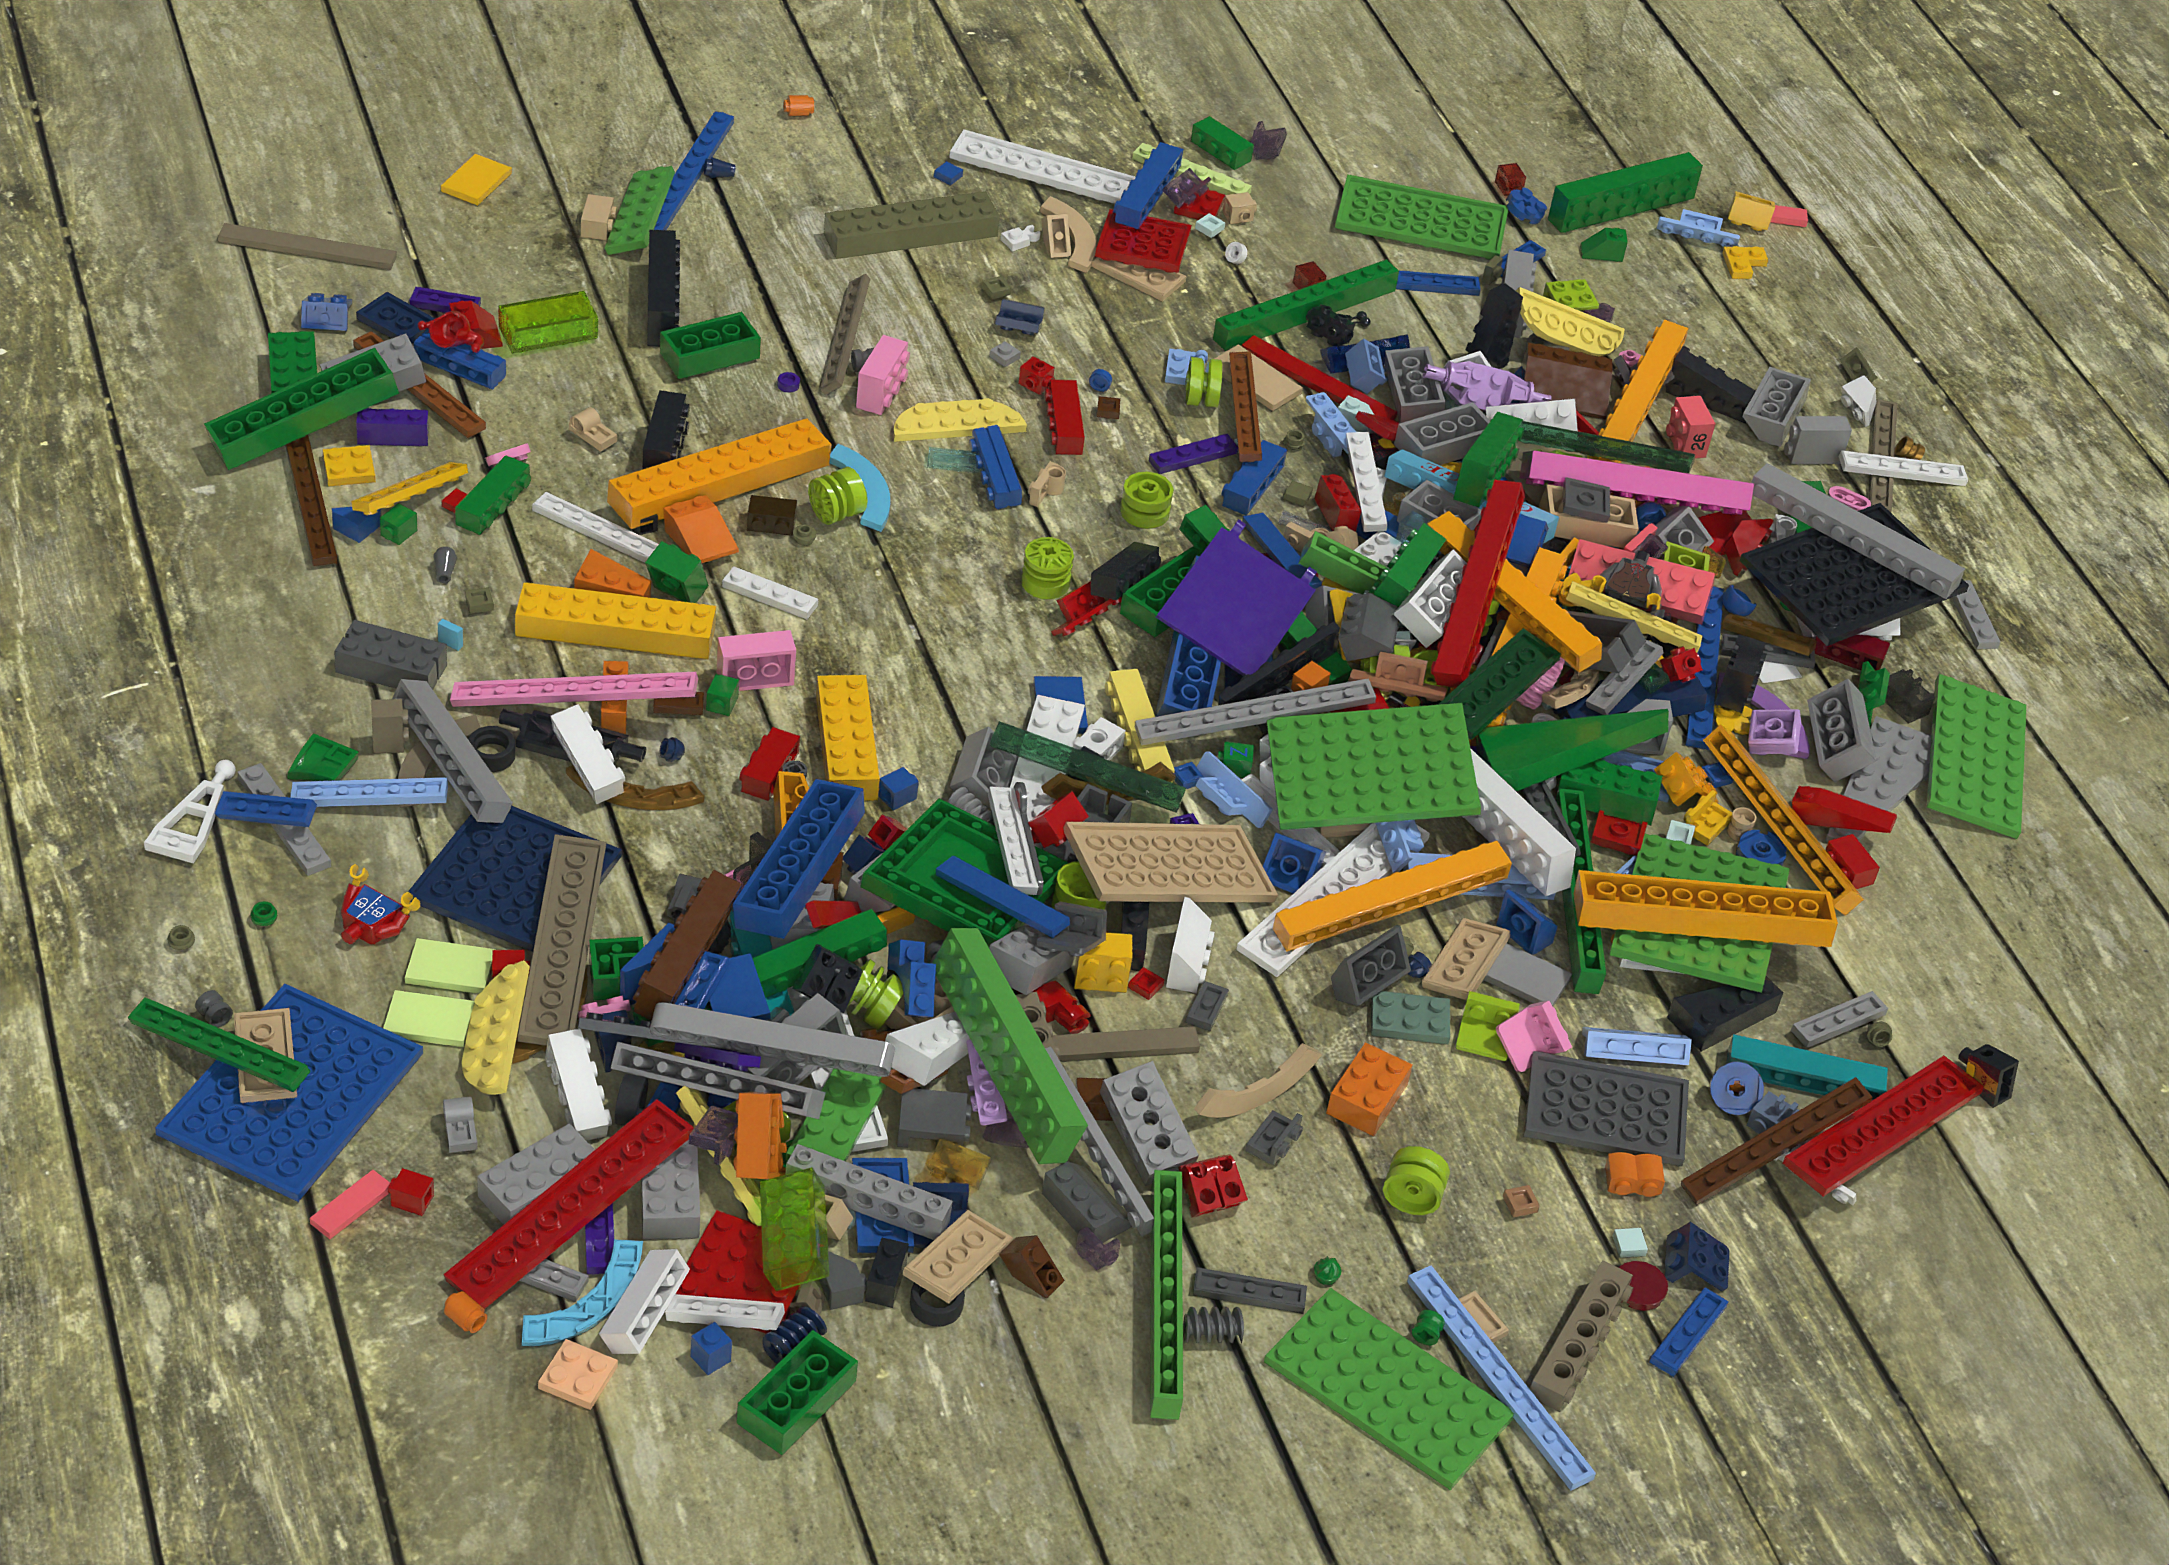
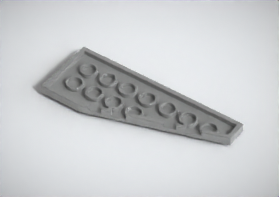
M1876 716L1870 729L1876 762L1852 773L1843 796L1891 812L1912 790H1916L1923 780L1928 779L1931 735ZM1830 827L1825 842L1828 843L1829 840L1854 834L1859 841L1866 831Z

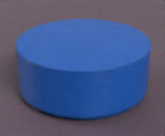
M1096 369L1092 372L1089 383L1093 389L1104 392L1112 384V376L1106 370Z

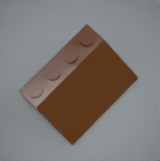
M1527 344L1521 362L1522 380L1533 382L1534 392L1551 395V400L1548 401L1575 399L1576 410L1581 415L1606 420L1612 380V359L1588 355L1583 352L1568 351L1562 348L1548 347L1542 344Z

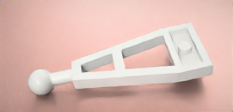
M229 760L219 761L215 766L216 775L212 781L203 780L154 827L144 842L145 850L194 863L205 847L216 816L215 811L224 791L222 783L224 780L231 779L236 771L235 765ZM206 794L212 795L209 806L197 803ZM186 813L204 818L197 837L170 830V828Z

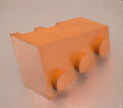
M590 549L574 579V589L651 598V580L593 549Z
M739 1093V1098L736 1101V1113L738 1114V1126L735 1129L737 1154L734 1158L736 1177L755 1179L785 1177L786 1168L783 1167L782 1153L787 1152L786 1143H781L779 1129L784 1127L781 1093Z

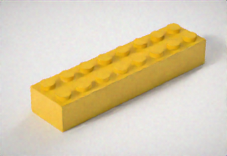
M524 582L515 613V636L709 660L715 631L716 606Z

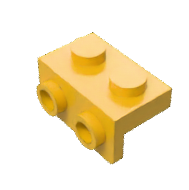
M1714 790L1707 796L1703 795L1697 802L1696 807L1689 808L1683 818L1686 821L1685 823L1695 825L1693 838L1707 846L1729 825L1733 813L1714 802L1717 794Z

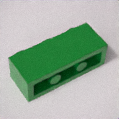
M1211 116L1193 124L1191 142L1233 170L1251 162L1254 144Z

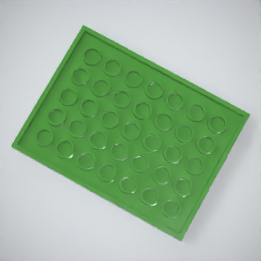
M1462 703L1286 716L1267 720L1280 830L1481 815L1480 799Z
M1645 834L1632 875L1786 888L1790 868L1779 864L1758 861L1754 858L1736 856L1729 852L1711 850L1704 846L1699 847L1678 840L1661 838L1658 835ZM1618 929L1615 932L1610 956L1762 993L1773 942L1741 941L1728 938Z

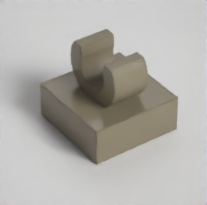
M813 1279L804 1280L801 1289L796 1291L795 1298L797 1301L791 1303L789 1307L794 1313L800 1307H808L820 1316L826 1297Z

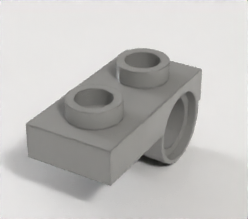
M472 1097L443 1099V1113L449 1153L477 1150Z

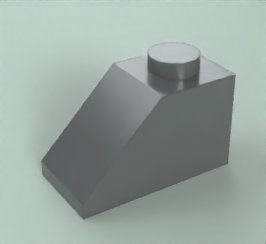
M816 1248L813 1266L830 1310L863 1303L864 1290H867V1280L864 1273L860 1274L856 1263L823 1248Z

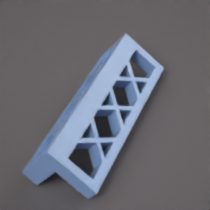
M1592 1027L1582 1028V1035L1586 1037L1584 1056L1689 1065L1692 1039L1685 1035Z

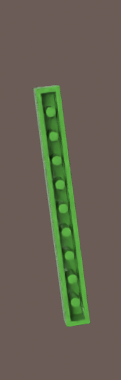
M1154 1170L1151 1186V1214L1154 1217V1222L1151 1230L1150 1418L1179 1420L1183 1403L1182 1172Z

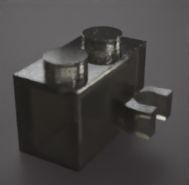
M1902 669L1890 675L1885 703L1909 724L1929 715L1935 697L1921 685L1923 679L1920 677L1914 679L1912 677L1913 670L1905 671Z

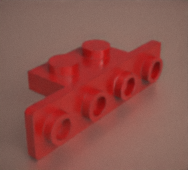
M1091 580L1085 582L1056 600L1067 622L1052 630L1053 636L1061 633L1063 636H1067L1076 631V625L1082 626L1092 621V615L1098 616L1108 611L1107 606L1120 603L1122 596L1117 600L1091 595Z

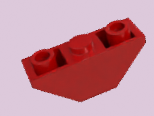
M1768 518L1742 520L1724 546L1734 575L1738 576L1742 569L1747 571V568L1739 561L1741 554L1763 546L1760 542L1761 540L1766 542L1773 532L1769 528L1774 520Z

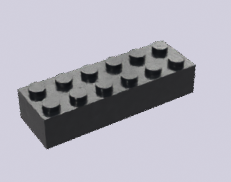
M649 230L647 346L660 347V332L679 327L680 240L676 239L675 230Z

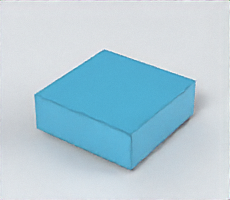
M442 619L438 623V642L445 643L447 646L459 651L463 647V628Z

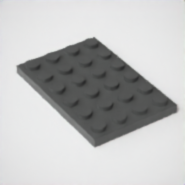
M1533 1051L1524 1137L1608 1153L1654 1154L1662 1157V1163L1683 1166L1685 1160L1689 1080Z

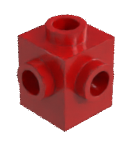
M1032 356L1020 366L1018 384L1041 395L1046 388L1049 389L1050 380H1055V367Z
M1684 646L1678 647L1670 651L1672 655L1660 660L1667 682L1677 680L1686 682L1694 679L1695 673L1703 670L1700 656L1696 653L1695 648L1685 650Z

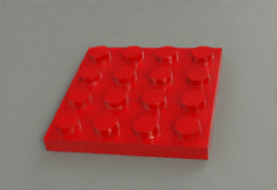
M1109 209L1096 248L1095 257L1106 261H1119L1126 265L1135 264L1147 269L1155 268L1168 273H1179L1192 225L1147 216L1140 228L1136 229L1116 223V213L1113 212V209Z
M716 1210L687 1262L690 1270L676 1294L784 1303L785 1313L780 1321L781 1323L786 1319L791 1309L789 1307L790 1304L796 1300V1291L801 1289L802 1282L807 1279L814 1265L815 1249L820 1248V1246ZM751 1328L765 1334L771 1332V1330Z

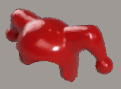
M449 311L432 321H420L417 325L421 331L429 329L431 339L439 347L451 348L468 344L471 345L473 352L478 353L484 345V338L470 329L469 321L460 312Z

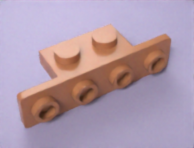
M1385 652L1379 653L1376 674L1353 669L1349 677V682L1369 678L1371 686L1377 687L1380 691L1402 692L1403 695L1408 697L1422 696L1433 702L1443 700L1447 692L1445 687L1424 683L1428 661Z

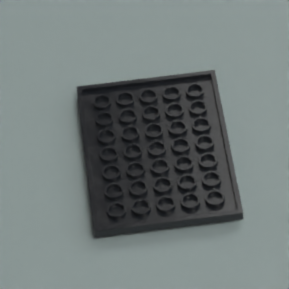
M1881 503L1858 511L1931 550ZM1810 528L1743 553L1739 560L1826 646L1965 593L1969 587V584L1961 579L1959 586L1945 599L1815 528Z

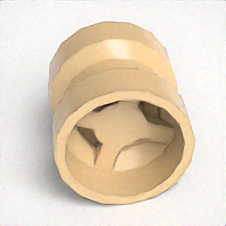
M1745 807L1736 808L1732 813L1731 822L1727 829L1729 837L1740 841L1741 836L1745 832L1753 830L1752 828L1757 818L1756 814Z

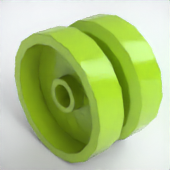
M1190 357L1185 381L1186 405L1198 406L1201 402L1202 393H1204L1205 406L1218 408L1222 383V360L1210 359L1207 362L1206 372H1204L1203 359Z
M1148 471L1130 475L1125 480L1123 486V497L1120 507L1122 517L1129 524L1144 529L1157 528L1164 525L1169 520L1174 491L1172 483L1166 477Z
M1408 1146L1399 1149L1393 1155L1389 1172L1384 1182L1383 1192L1385 1198L1392 1206L1408 1214L1427 1215L1435 1212L1440 1207L1449 1179L1450 1169L1448 1163L1442 1156L1424 1147Z

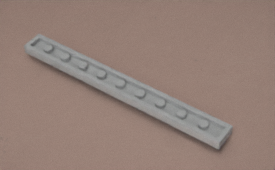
M1368 678L1136 720L1134 727L1142 746L1267 723V720L1277 717L1312 715L1375 703L1376 695Z

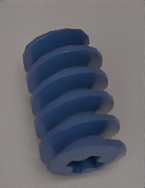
M800 1307L796 1313H792L788 1319L783 1320L777 1330H771V1332L763 1336V1348L771 1360L778 1364L812 1330L820 1335H825L827 1333L826 1324L811 1308Z

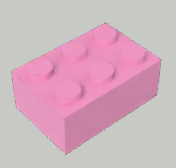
M886 335L881 337L859 371L856 408L882 415L885 408L890 407L892 397L898 394L901 383L905 382L908 377V369H906V364L910 357V352L907 351L908 342Z
M791 630L718 637L716 673L739 679V691L794 685L796 647Z

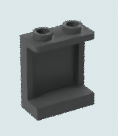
M915 1088L903 1093L897 1147L908 1148L909 1137L955 1141L958 1142L957 1151L963 1152L964 1142H969L971 1126L965 1125L966 1121H971L972 1105L967 1104L968 1093Z

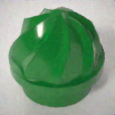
M1327 1256L1324 1259L1318 1260L1314 1265L1316 1280L1323 1285H1332L1341 1276L1342 1270L1336 1258H1329Z

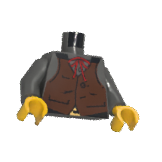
M1637 550L1633 560L1622 558L1620 562H1615L1600 575H1596L1592 579L1590 588L1593 586L1600 587L1599 593H1602L1605 587V595L1646 610L1651 604L1656 605L1657 610L1660 609L1662 588L1659 576L1654 574V567L1647 565L1650 555L1645 551Z

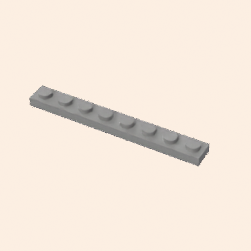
M1052 1047L1045 1048L1088 1124L1080 1140L1086 1143L1090 1158L1093 1162L1098 1163L1105 1183L1111 1185L1117 1203L1123 1206L1128 1213L1127 1217L1130 1225L1136 1228L1141 1236L1150 1233L1154 1222L1153 1215Z

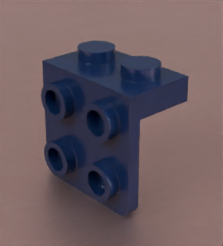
M913 1182V1186L953 1201L950 1222L947 1228L967 1211L969 1184L956 1182ZM913 1232L914 1247L926 1248L934 1241Z
M1692 1222L1667 1235L1665 1277L1668 1281L1674 1283L1693 1272L1720 1291L1728 1288L1730 1251L1724 1243L1718 1241Z

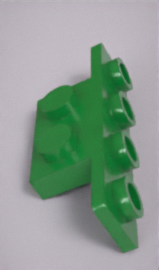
M1866 661L1863 662L1859 687L1857 689L1863 694L1870 727L1873 708L1885 704L1890 673L1886 668L1875 671L1871 664Z

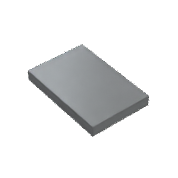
M1506 943L1483 980L1533 1004L1549 1000L1554 1007L1570 982L1572 973Z

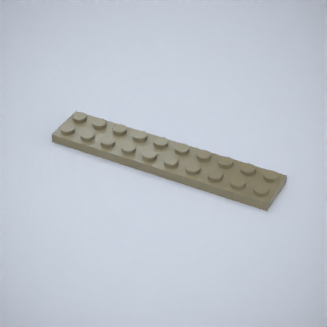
M556 834L554 836L519 1027L518 1042L547 1045L548 1035L574 1030L576 1027L589 940L592 933L606 850V842Z

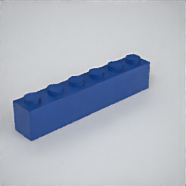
M1160 142L1156 149H1152L1150 158L1144 161L1143 168L1139 169L1136 178L1130 181L1128 190H1124L1121 200L1115 203L1113 212L1116 213V223L1136 229L1140 228L1180 169L1183 156L1182 148Z

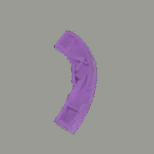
M1719 672L1718 675L1717 694L1719 693L1725 673ZM1756 685L1750 704H1753L1759 710H1790L1774 694ZM1801 724L1798 753L1787 756L1808 759L1810 754L1809 741Z

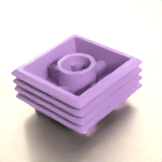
M1752 710L1748 738L1749 753L1758 755H1790L1798 753L1801 728L1800 710Z

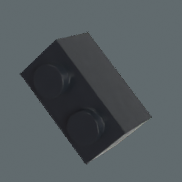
M881 1238L867 1280L865 1302L893 1308L903 1278V1271L907 1265L909 1243Z

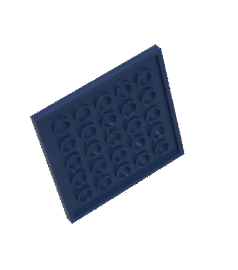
M512 805L503 823L477 822L471 814L408 892L413 895V899L416 897L420 901V906L533 952L555 834L591 840L597 839ZM607 843L600 884L622 857V849Z

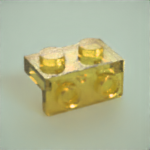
M940 1138L932 1158L927 1160L926 1166L931 1171L930 1175L937 1179L945 1180L947 1177L956 1181V1183L969 1184V1190L971 1187L979 1190L991 1163V1157Z

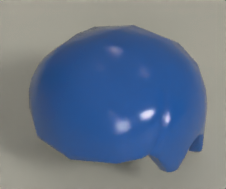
M1645 502L1636 508L1639 530L1642 531L1649 524L1656 525L1666 516L1665 509L1655 502Z
M1730 585L1723 593V605L1729 613L1745 617L1750 615L1757 606L1756 603L1753 604L1744 592L1735 589L1734 585Z

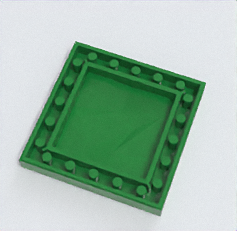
M940 798L863 872L861 888L924 920H928L933 925L947 932L951 928H978L988 947L1025 924L936 876V868L950 857L955 856L1009 885L996 827ZM1035 846L1043 878V891L1041 895L1028 896L1044 904L1055 891L1058 871L1069 863Z

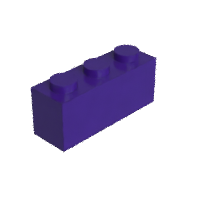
M367 408L357 412V445L428 446V410Z

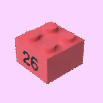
M1701 396L1676 397L1674 407L1671 408L1669 424L1666 426V434L1670 437L1674 449L1678 452L1681 459L1706 458L1715 422Z

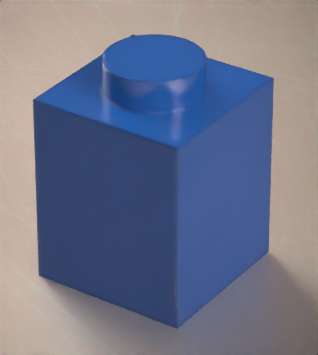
M902 767L880 778L878 797L894 811L917 799L919 781L915 775Z
M716 1322L691 1336L690 1357L707 1375L731 1362L732 1340Z

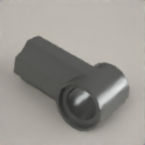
M679 874L675 884L674 896L667 910V916L671 917L674 922L675 918L683 910H686V905L691 896H696L698 893L697 888L702 880L701 878Z

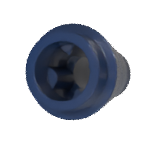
M713 157L705 159L704 175L709 176V178L734 177L735 164Z

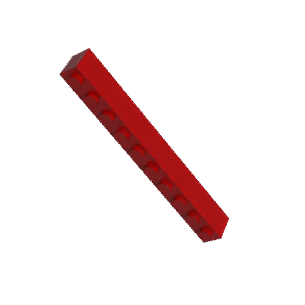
M1494 480L1492 489H1488L1487 504L1481 510V523L1475 529L1474 545H1470L1469 560L1467 564H1464L1462 570L1463 579L1456 588L1457 598L1451 604L1450 619L1444 625L1443 641L1439 642L1437 648L1438 657L1431 666V674L1434 675L1436 685L1457 688L1469 676L1525 499L1521 482Z

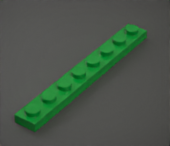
M146 997L142 999L128 1016L130 1022L138 1027L291 1092H294L311 1072L304 1063Z

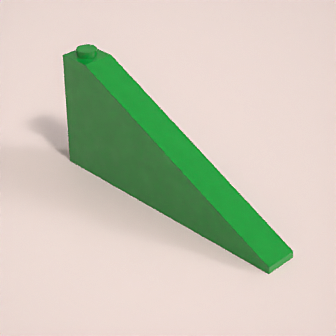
M1668 709L1486 727L1476 736V750L1479 757L1515 791H1519L1667 733L1669 711Z

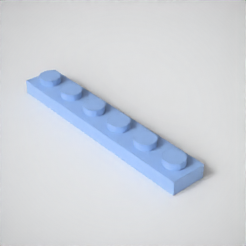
M447 777L293 782L290 797L312 799L317 804V807L446 803L448 780Z

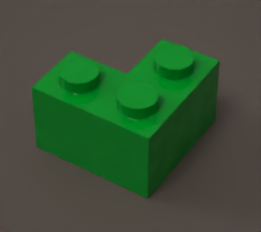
M643 936L589 940V966L593 1001L607 1000L620 996L621 969L644 947Z

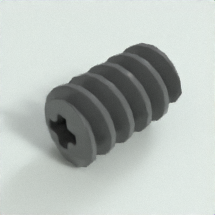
M1190 1307L1187 1314L1185 1313L1183 1321L1185 1343H1188L1190 1335H1194L1196 1343L1200 1342L1202 1335H1205L1207 1343H1211L1213 1335H1216L1218 1343H1222L1224 1335H1227L1229 1342L1233 1343L1235 1335H1238L1242 1343L1244 1319L1241 1309L1235 1307L1231 1314L1228 1307H1223L1221 1313H1219L1217 1307H1212L1210 1313H1208L1206 1307H1201L1197 1314L1195 1307Z

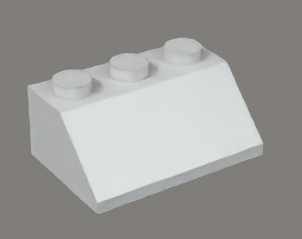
M1184 897L1166 988L1197 994L1198 984L1204 983L1207 971L1202 966H1208L1211 952L1206 947H1212L1215 932L1210 931L1212 920L1187 897Z

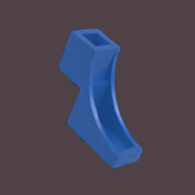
M900 939L889 943L887 970L895 971L901 980L905 1003L904 1016L932 1018L934 1016L936 964L924 963L925 942Z

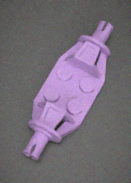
M1449 361L1444 369L1431 366L1430 364H1426L1424 368L1426 373H1423V378L1441 381V390L1445 391L1460 406L1473 402L1481 411L1486 412V407L1551 400V395L1534 392L1533 382H1526L1509 371L1470 361L1454 363ZM1451 383L1460 386L1459 390L1451 386ZM1518 400L1520 403H1511V401Z

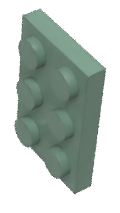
M1380 991L1371 997V1036L1449 1045L1450 999Z

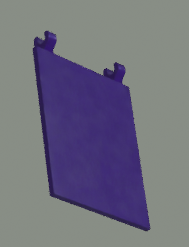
M1238 519L1231 531L1221 527L1159 611L1156 618L1244 677L1247 674L1251 675L1268 660L1316 590L1309 583L1317 571L1308 567L1302 578H1297L1239 539L1242 530L1247 524Z

